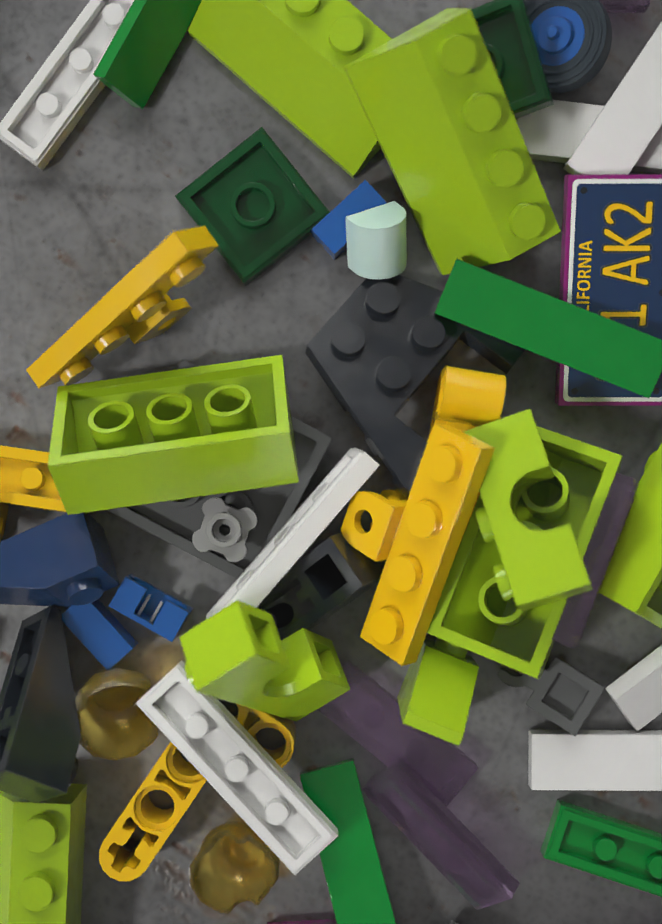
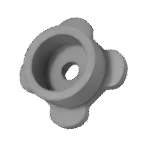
M219 497L208 499L202 506L205 516L201 528L195 531L192 536L194 547L200 552L213 550L224 554L229 562L242 560L248 551L245 542L248 538L249 530L257 525L256 513L249 507L239 510L235 507L227 506L224 500ZM222 524H227L230 527L228 535L220 533L219 529Z

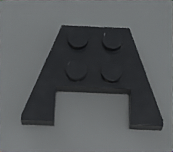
M401 275L388 279L366 278L307 344L305 354L343 410H348L366 436L364 441L375 457L379 456L394 477L392 482L398 491L407 498L428 441L399 420L396 415L459 340H462L505 374L509 372L526 349L435 314L443 293L441 290Z

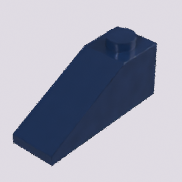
M87 512L72 515L63 514L0 542V604L56 607L85 605L98 600L104 591L120 585L104 529Z

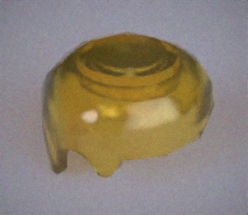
M114 668L95 673L80 688L75 699L81 732L79 744L93 757L112 761L134 757L155 741L158 736V727L136 704L154 686L151 683V679L138 671Z
M239 821L222 823L211 829L197 847L189 866V886L202 904L222 914L231 913L234 907L246 901H251L257 906L270 892L271 887L275 885L279 878L280 859L247 823Z

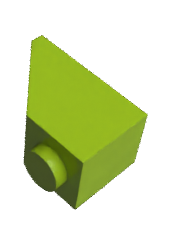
M425 638L416 663L410 664L397 696L403 724L455 745H460L479 666L473 657L467 655L468 650L440 638H436L435 642Z

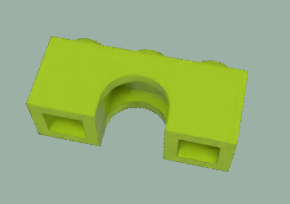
M531 409L464 431V433L495 448L479 490L484 506L476 508L475 515L484 541L486 543L496 541L502 563L494 565L493 571L504 601L514 598L516 606L522 611H526L593 590L570 524L551 530L537 531L525 527L518 520L517 504L523 492L535 483L554 477Z
M239 600L234 601L180 636L186 657L184 667L187 678L195 687L196 692L297 722L351 690L332 640L304 628L280 640L272 614Z

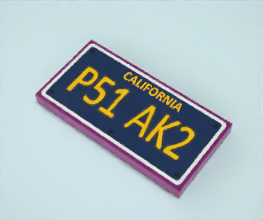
M662 174L564 175L559 299L662 339ZM556 362L555 403L558 406H662V372L650 398H646Z

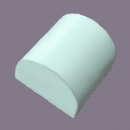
M392 201L345 217L348 268L357 275L367 279H388L401 274L407 266L406 210L401 205Z

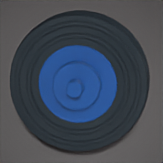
M525 0L550 93L570 92L591 81L605 64L612 42L611 21L603 4L599 0Z

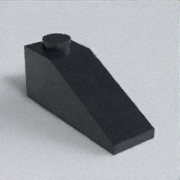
M340 532L327 538L293 565L257 608L272 614L280 640L289 637L302 628L310 631L379 582L386 560L374 561L352 547Z
M49 606L22 621L0 693V791L33 803L66 794L78 771L76 755L81 732L61 610L53 606Z

